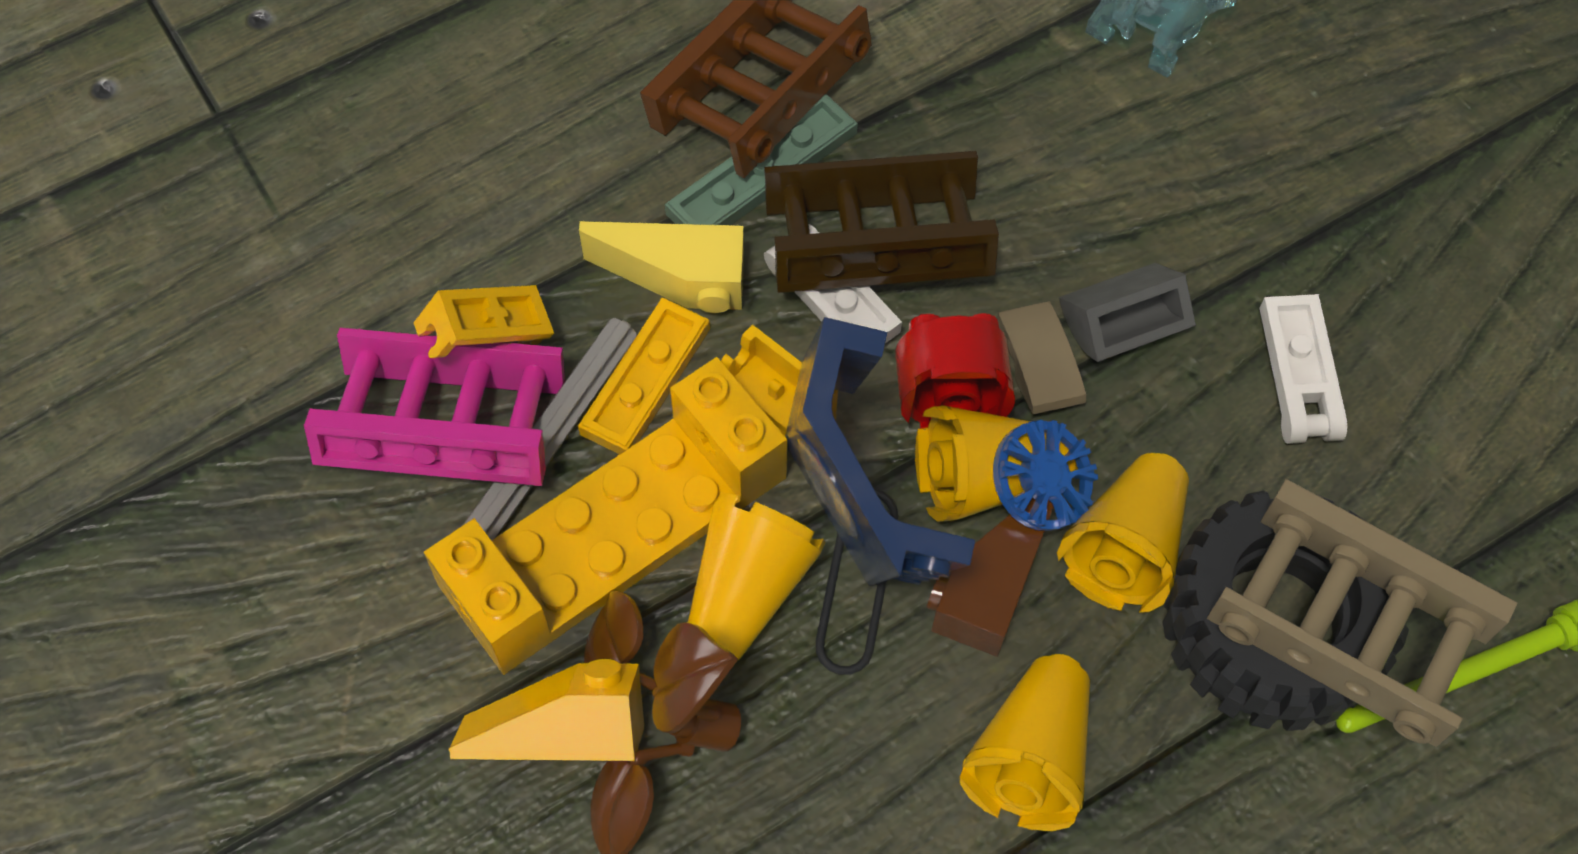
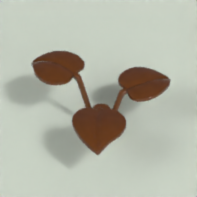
M620 591L610 592L606 604L600 610L590 630L585 647L584 663L598 659H612L619 664H631L630 660L636 655L642 644L643 622L638 606L626 593ZM683 622L676 625L668 633L655 659L654 679L640 672L641 686L652 690L654 697L652 715L656 728L675 736L677 742L638 750L635 754V761H607L595 783L591 799V826L594 840L601 854H628L643 833L649 820L654 800L652 777L649 770L644 766L648 761L674 755L691 757L695 746L727 752L735 745L739 737L741 714L738 707L732 703L709 699L738 661V658L719 645L702 627L696 624Z

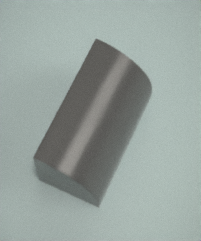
M1157 263L1059 297L1064 317L1075 340L1082 350L1097 362L1196 326L1186 275Z

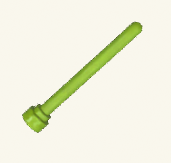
M1578 599L1555 608L1553 616L1547 619L1546 626L1462 660L1446 693L1556 647L1561 650L1571 649L1578 652ZM1423 677L1406 683L1404 686L1416 692ZM1357 704L1354 708H1347L1336 720V725L1344 733H1353L1385 718Z

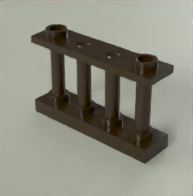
M977 151L764 167L766 214H785L788 236L774 237L777 292L994 276L996 273L999 238L995 219L972 221L966 200L975 199L978 165ZM945 201L950 223L918 225L913 204ZM892 205L896 227L864 230L860 208ZM839 210L842 231L810 234L807 212Z

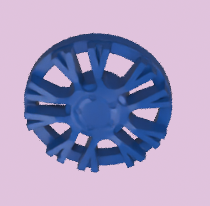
M1054 420L1031 421L1011 430L1000 442L993 462L995 488L1005 509L1024 526L1040 531L1057 530L1076 522L1082 514L1089 510L1088 507L1092 506L1094 501L1090 498L1093 481L1098 480V474L1094 473L1097 467L1096 464H1090L1087 454L1092 452L1090 448L1085 447V440H1078L1071 432L1065 429L1066 424H1058ZM1025 433L1028 434L1033 446L1032 453L1018 440ZM1044 433H1047V434H1046V450H1045V434H1044ZM1060 441L1069 449L1065 456L1060 453ZM1008 455L1022 461L1021 466L1007 461ZM1075 459L1078 469L1070 472L1067 462ZM1019 476L1020 484L1024 491L1014 497L1009 488L1007 477ZM1072 478L1080 479L1079 492L1072 486ZM1034 498L1036 500L1030 513L1025 511V508L1030 500ZM1048 500L1054 506L1057 520H1046Z

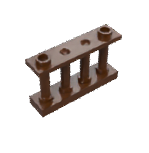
M733 0L640 92L650 128L666 136L681 120L687 118L728 140L735 172L737 175L745 178L758 163L764 162L770 156L773 148L851 66L866 56L869 48L872 46L867 9L858 5L840 24H837L793 3L792 0ZM785 21L824 41L806 57L765 35L777 23ZM753 53L792 74L774 90L732 68L745 55ZM720 85L757 104L759 107L741 124L699 101L713 87Z

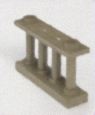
M1285 479L1260 521L1272 528L1276 535L1244 594L1240 595L1226 587L1207 619L1219 625L1220 631L1232 641L1242 645L1253 644L1392 722L1394 729L1405 738L1417 743H1429L1437 747L1459 728L1463 719L1440 705L1471 640H1478L1486 645L1509 623L1518 603ZM1298 546H1305L1329 559L1332 567L1300 627L1265 609ZM1355 577H1362L1386 590L1389 598L1358 659L1323 641V638ZM1413 608H1419L1438 618L1447 627L1416 692L1381 673Z

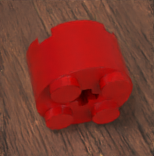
M980 313L973 316H947L940 318L935 314H921L910 321L909 331L899 340L895 350L901 414L908 423L911 417L920 423V428H928L931 417H924L923 414L926 409L934 406H949L987 414H997L1004 417L1009 415L1015 404V394L1006 336L999 328L998 319L995 316Z

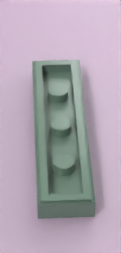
M825 94L773 148L770 156L764 162L758 163L745 178L736 174L733 159L730 157L665 204V214L675 224L732 225L765 201L764 167L818 163L855 136L858 123Z

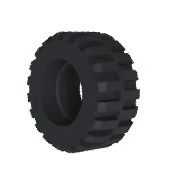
M1262 490L1246 494L1241 504L1234 500L1226 502L1216 508L1211 519H1204L1194 530L1177 561L1174 585L1163 605L1169 610L1162 621L1165 638L1169 641H1178L1171 656L1179 670L1184 671L1190 668L1194 673L1195 678L1190 686L1202 698L1209 692L1222 701L1218 707L1219 711L1232 718L1239 711L1250 714V724L1260 728L1270 729L1276 720H1282L1283 728L1286 731L1305 730L1313 720L1321 726L1337 720L1347 708H1354L1358 703L1253 644L1242 645L1232 641L1220 631L1219 625L1207 619L1224 589L1228 587L1233 590L1232 582L1235 576L1247 571L1257 570L1276 535L1272 528L1260 522L1273 500L1270 499L1268 492ZM1319 496V497H1321V498H1323V499H1325V500L1331 502L1332 504H1334V501H1332V500H1330V499H1327V498H1324V497H1322V496ZM1351 510L1348 511L1349 513H1351V514H1353V515L1359 517L1357 514H1355V513L1352 512ZM1298 546L1285 573L1300 579L1318 593L1332 564L1329 559L1305 546ZM1355 577L1332 621V646L1358 659L1389 598L1386 590L1362 577ZM1406 624L1381 671L1385 675L1397 662L1395 656L1405 646L1409 632Z

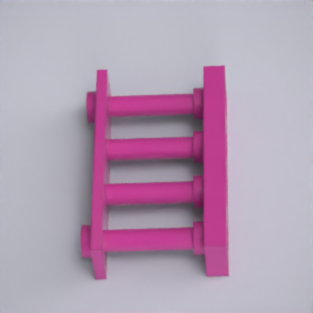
M339 328L337 338L344 374L350 375L338 411L310 408L304 429L313 465L542 486L546 471L543 430L532 429L541 393L557 394L565 383L563 348L506 342L455 346L446 357L429 358L428 352L436 344L437 336H418L417 334ZM373 378L406 380L395 416L362 413ZM429 383L462 385L452 421L419 419ZM485 388L518 391L509 427L475 424Z

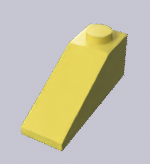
M580 221L579 234L585 260L686 308L701 309L708 313H721L728 309L742 310L743 226Z

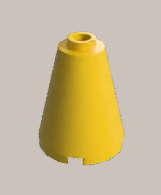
M934 406L926 409L923 416L931 417L928 428H919L917 430L915 466L920 493L930 492L935 504L934 507H925L928 514L937 522H952L1003 505L997 494L993 479L995 453L1002 439L1011 430L1031 421L949 406ZM1025 433L1018 440L1032 453L1033 446L1028 434ZM1044 433V434H1045V450H1046V434H1047V433ZM1060 441L1059 450L1065 456L1069 449ZM1008 455L1007 461L1021 466L1022 461ZM1075 459L1067 462L1070 472L1078 469ZM1019 476L1007 477L1009 488L1014 497L1024 491L1020 484Z
M1146 453L1139 456L1064 534L1057 551L1058 562L1062 557L1064 558L1069 567L1065 577L1072 586L1087 598L1107 608L1119 611L1122 610L1125 603L1142 605L1139 613L1150 612L1164 605L1174 585L1189 486V476L1184 467L1175 458L1163 453Z
M720 492L716 503L713 505L688 623L702 627L719 645L733 653L740 660L821 555L826 542L824 539H812L814 531L776 510L755 502L748 512L734 507L738 500V495Z
M1052 654L1037 658L966 755L960 774V785L969 799L985 812L998 818L1002 808L1019 815L1020 818L1017 826L1030 830L1056 831L1069 828L1075 823L1077 814L1081 811L1084 804L1090 697L1089 675L1075 659L1064 654Z

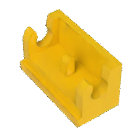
M536 285L438 290L413 322L418 336L429 335L436 330L437 340L436 344L428 352L429 358L446 357L455 346L515 341H518L517 344L538 345L543 339H550L554 334Z
M752 324L742 334L741 350L738 355L733 359L725 354L721 362L785 436L802 362ZM835 389L832 398L834 419H836L838 390Z

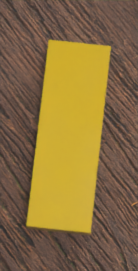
M662 297L579 423V435L619 455L639 442L669 395L670 387L676 384L708 334L710 320Z

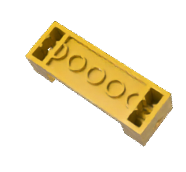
M715 357L670 387L672 420L493 540L489 538L477 520L473 518L424 551V555L439 588L503 675L603 607L610 592L626 591L706 535L713 505L716 503L720 492L738 495L739 497L734 507L743 509L786 479L787 438L718 357Z

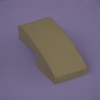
M1050 301L998 312L999 328L1006 336L1008 350L1015 362V381L1032 414L1086 403V392L1075 357Z

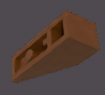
M1032 498L1025 508L1026 512L1030 513L1036 499ZM1050 500L1047 502L1046 520L1050 519L1054 508ZM1008 515L976 542L970 566L952 570L949 578L940 576L939 580L936 579L926 607L936 611L931 632L998 657L1045 531L1024 526L1011 515Z

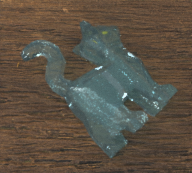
M1101 0L1088 20L1086 33L1107 44L1115 34V30L1112 27L1113 24L1118 27L1121 37L1129 40L1135 32L1136 23L1154 31L1152 43L1154 48L1148 67L1168 78L1178 61V49L1198 34L1207 16L1218 10L1235 6L1238 0Z

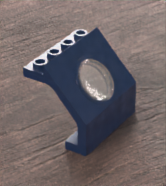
M824 317L802 361L785 434L789 452L869 586L890 579L921 584V581L939 580L940 576L949 577L950 571L970 566L975 544L974 539L903 523L893 518L886 511L834 419L832 413L834 389L851 394L855 393L882 358L888 332Z

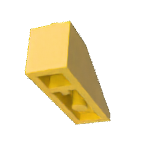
M598 659L589 663H578L465 715L450 745V759L635 761V754L638 751L644 730L639 664H619L612 659Z

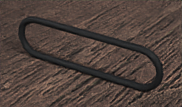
M874 489L879 499L888 506L890 515L898 520V508L894 500L887 493ZM837 533L816 636V654L820 663L829 671L839 675H851L861 671L870 662L873 655L887 581L877 583L866 647L862 658L856 664L850 666H840L833 663L824 651V641L844 543Z

